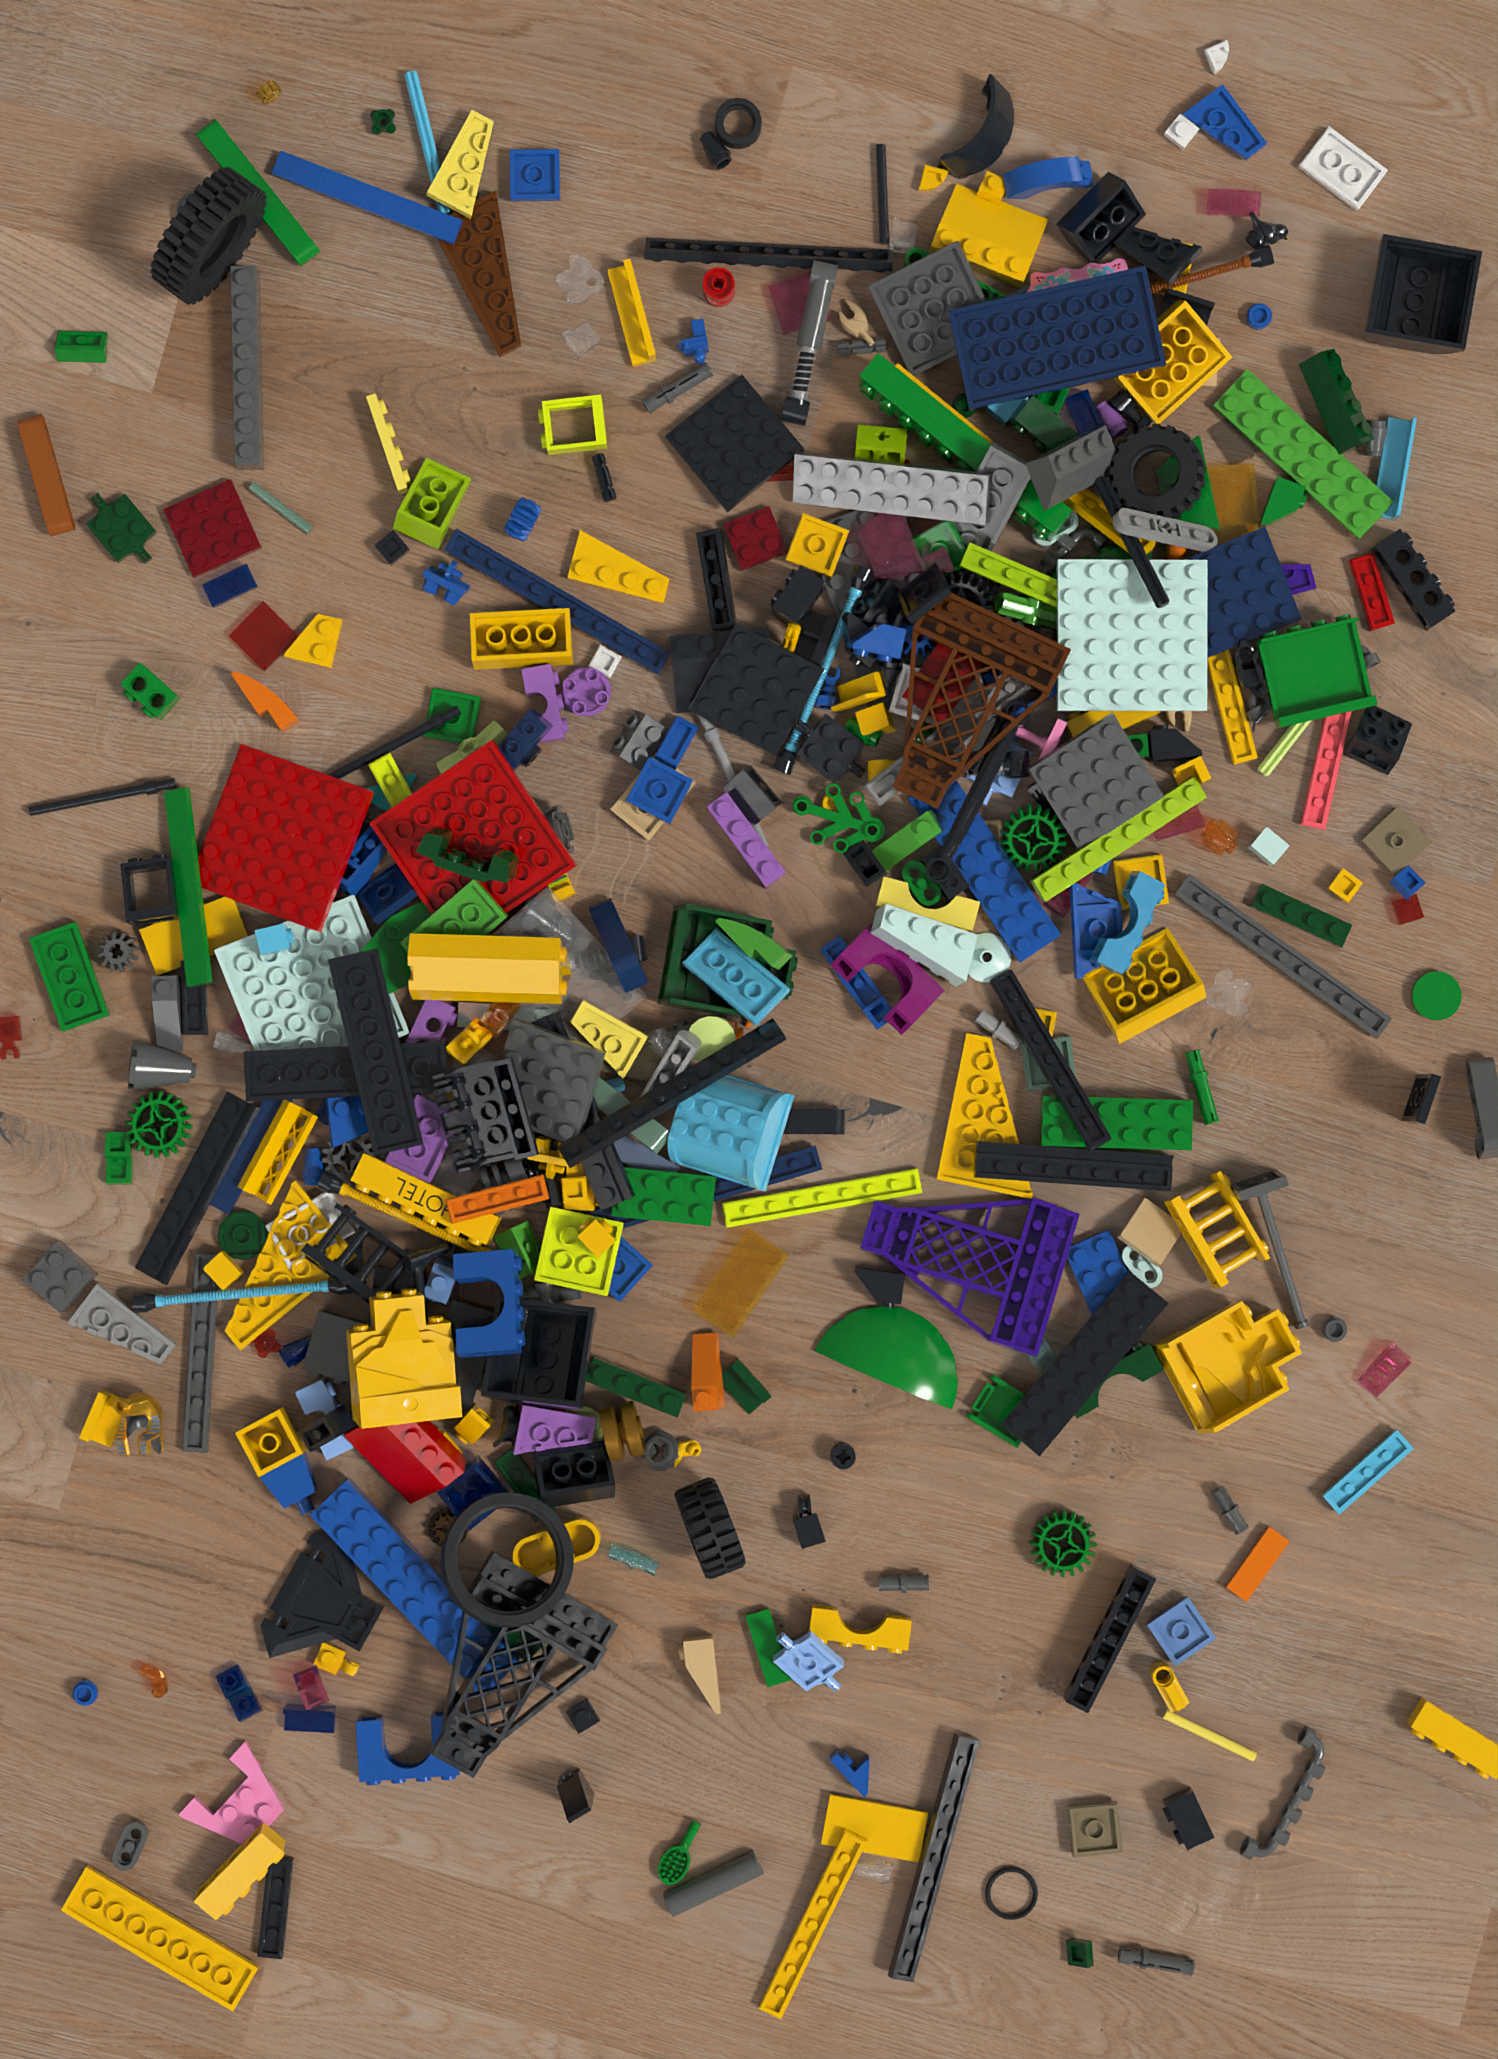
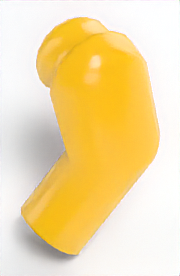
M695 1440L678 1442L677 1444L680 1446L678 1448L679 1457L675 1460L673 1467L676 1468L684 1456H698L701 1453L699 1443Z

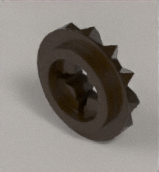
M443 1508L435 1512L430 1518L428 1525L430 1539L437 1546L442 1547L446 1534L444 1530L438 1528L445 1526L447 1518H449L451 1525L460 1511L454 1508ZM468 1528L464 1532L460 1543H462L463 1540L466 1538Z

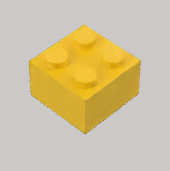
M284 1406L235 1433L258 1477L307 1451Z

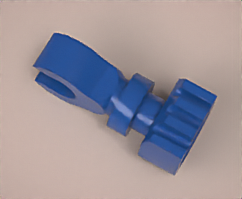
M839 667L835 677L825 676V686L822 687L824 695L817 697L815 702L816 708L831 710L830 707L838 704V698L834 697V695L837 693L835 684L840 678Z

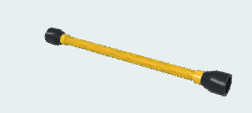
M326 1170L318 1182L317 1188L326 1193L354 1198V1200L363 1202V1204L366 1203V1205L372 1206V1208L375 1207V1209L390 1216L392 1215V1217L399 1220L401 1219V1221L404 1220V1222L410 1223V1225L413 1224L416 1228L428 1233L430 1232L434 1236L442 1237L445 1241H451L454 1245L466 1250L468 1249L472 1253L491 1251L487 1248L485 1249V1247L482 1248V1246L474 1245L468 1242L467 1239L465 1240V1238L462 1239V1237L453 1235L441 1227L439 1228L426 1221L424 1222L421 1218H415L412 1214L400 1209L398 1210V1208L392 1207V1205H386L383 1201H377L374 1197L363 1194V1192L360 1193V1191L354 1190V1188L351 1189L350 1185L344 1183L337 1175ZM521 1258V1260H522V1269H523V1266H524L526 1260H524V1259Z

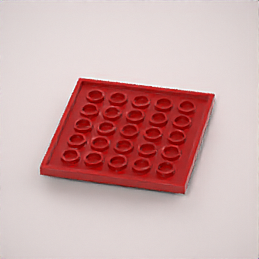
M494 740L489 741L369 823L431 915L473 880L435 866L432 859L416 852L424 835L435 828L453 831L447 850L457 849L463 851L468 858L475 860L476 857H480L490 861L491 864L493 854L501 849H506L518 856L517 875L508 883L495 880L480 882L505 913L577 866V863Z
M241 744L198 856L201 887L321 933L374 792Z

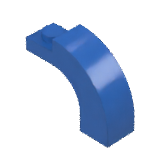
M1061 157L1038 161L1003 174L1007 199H1027L1038 193L1057 188H1089L1094 186L1090 161H1080L1079 157Z

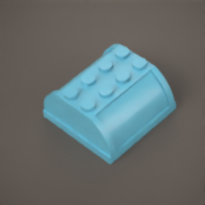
M726 1075L677 1105L668 1135V1154L671 1161L688 1168L766 1191L795 1095Z

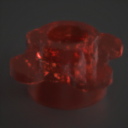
M267 1330L266 1333L260 1334L253 1341L260 1358H266L268 1354L280 1351L281 1345L277 1343L274 1330ZM266 1341L269 1342L268 1346H265Z

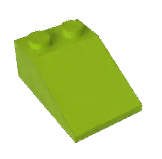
M426 457L397 511L393 529L439 549L471 482V478Z

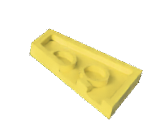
M582 999L570 1020L594 1048L606 1052L604 1059L622 1079L626 1076L648 1038L647 1034Z

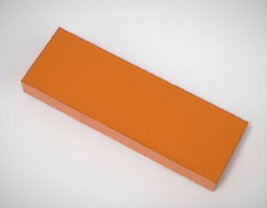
M1267 1526L1225 1587L1247 1602L1290 1541L1270 1526Z

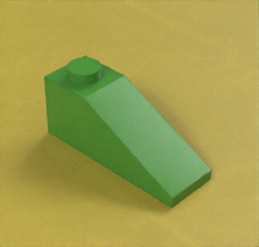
M929 810L873 849L872 852L887 871L946 830L933 810Z

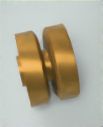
M634 1401L621 1403L619 1408L620 1420H618L613 1406L599 1408L602 1432L610 1462L623 1460L625 1456L624 1443H626L628 1452L632 1457L645 1455L642 1423L640 1416L637 1414Z

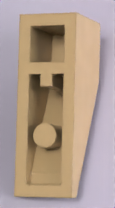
M713 1635L683 1638V1645H679L680 1660H685L687 1670L715 1714H721Z

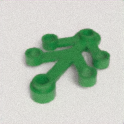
M830 783L826 788V794L832 798L838 812L812 804L811 799L806 795L797 796L792 803V809L797 815L804 816L809 813L836 822L821 830L816 829L812 831L810 841L814 845L822 844L826 838L848 827L859 831L846 838L839 837L834 841L833 847L838 853L846 852L849 846L864 839L869 842H876L884 836V823L879 818L871 816L864 802V794L861 791H853L849 800L853 806L857 807L862 820L852 817L841 795V787L837 783ZM831 786H835L838 788V793L836 795H832L829 793V788ZM859 794L862 797L861 802L855 803L852 796ZM801 801L805 802L807 808L800 810L797 804ZM869 826H875L877 832L870 834L868 832ZM815 833H820L822 835V840L815 841L813 839V835ZM843 841L846 847L842 850L838 849L836 843Z

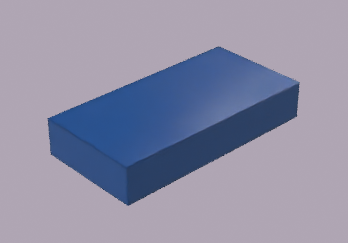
M677 715L654 759L676 770L698 726Z

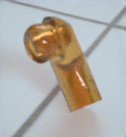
M143 1663L139 1675L151 1680L153 1688L151 1693L154 1697H163L168 1691V1683L164 1672Z

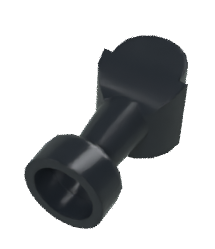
M1124 388L1108 401L1109 405L1119 414H1124L1135 424L1133 426L1135 432L1139 431L1138 427L1144 425L1148 427L1153 422L1148 416L1142 418L1134 407L1137 405V402Z

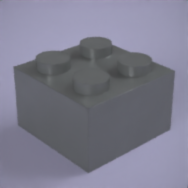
M63 1241L56 1242L23 1278V1281L61 1313L65 1312L99 1274Z

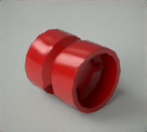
M716 267L710 269L703 278L704 298L710 305L714 307L727 306L735 296L734 277L725 268Z

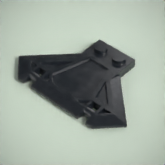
M325 1531L311 1535L307 1544L313 1548L309 1555L303 1552L300 1553L270 1607L276 1613L272 1621L264 1618L260 1625L269 1658L335 1639L360 1652L385 1606L362 1594L353 1560ZM321 1552L326 1554L323 1562L317 1560ZM284 1618L289 1620L286 1629L280 1626Z

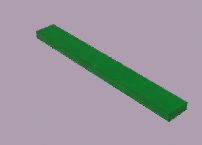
M182 787L166 791L164 796L186 984L188 987L212 983L213 981L190 788Z

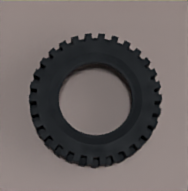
M222 167L218 172L214 171L210 178L207 176L203 180L202 186L199 184L194 189V194H189L184 206L181 205L177 211L179 213L170 220V227L163 232L164 238L159 241L157 245L159 249L154 252V260L151 262L152 269L150 272L152 279L188 305H194L197 301H202L204 296L208 297L212 289L215 291L219 287V282H223L227 278V273L231 271V266H235L237 260H241L243 251L248 249L251 244L249 242L250 239L255 237L257 233L255 229L260 226L262 222L260 218L265 213V210H263L267 204L265 202L267 199L265 192L231 167Z

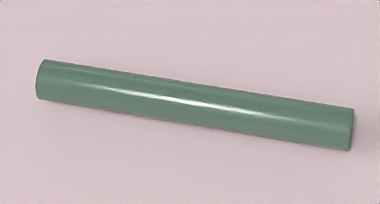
M256 482L250 485L248 490L306 534L312 531L313 526Z

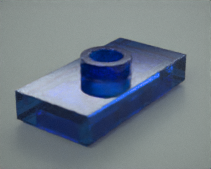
M247 564L202 584L213 608L258 588Z

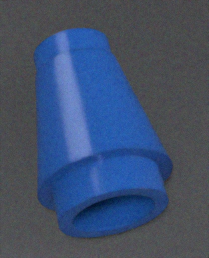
M306 1149L302 1174L305 1185H318L325 1171L321 1149Z

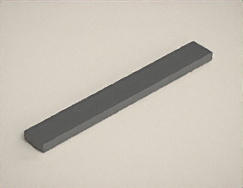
M195 1252L193 1294L219 1291V1286L203 1269L219 1253ZM217 1300L191 1303L182 1451L208 1452Z

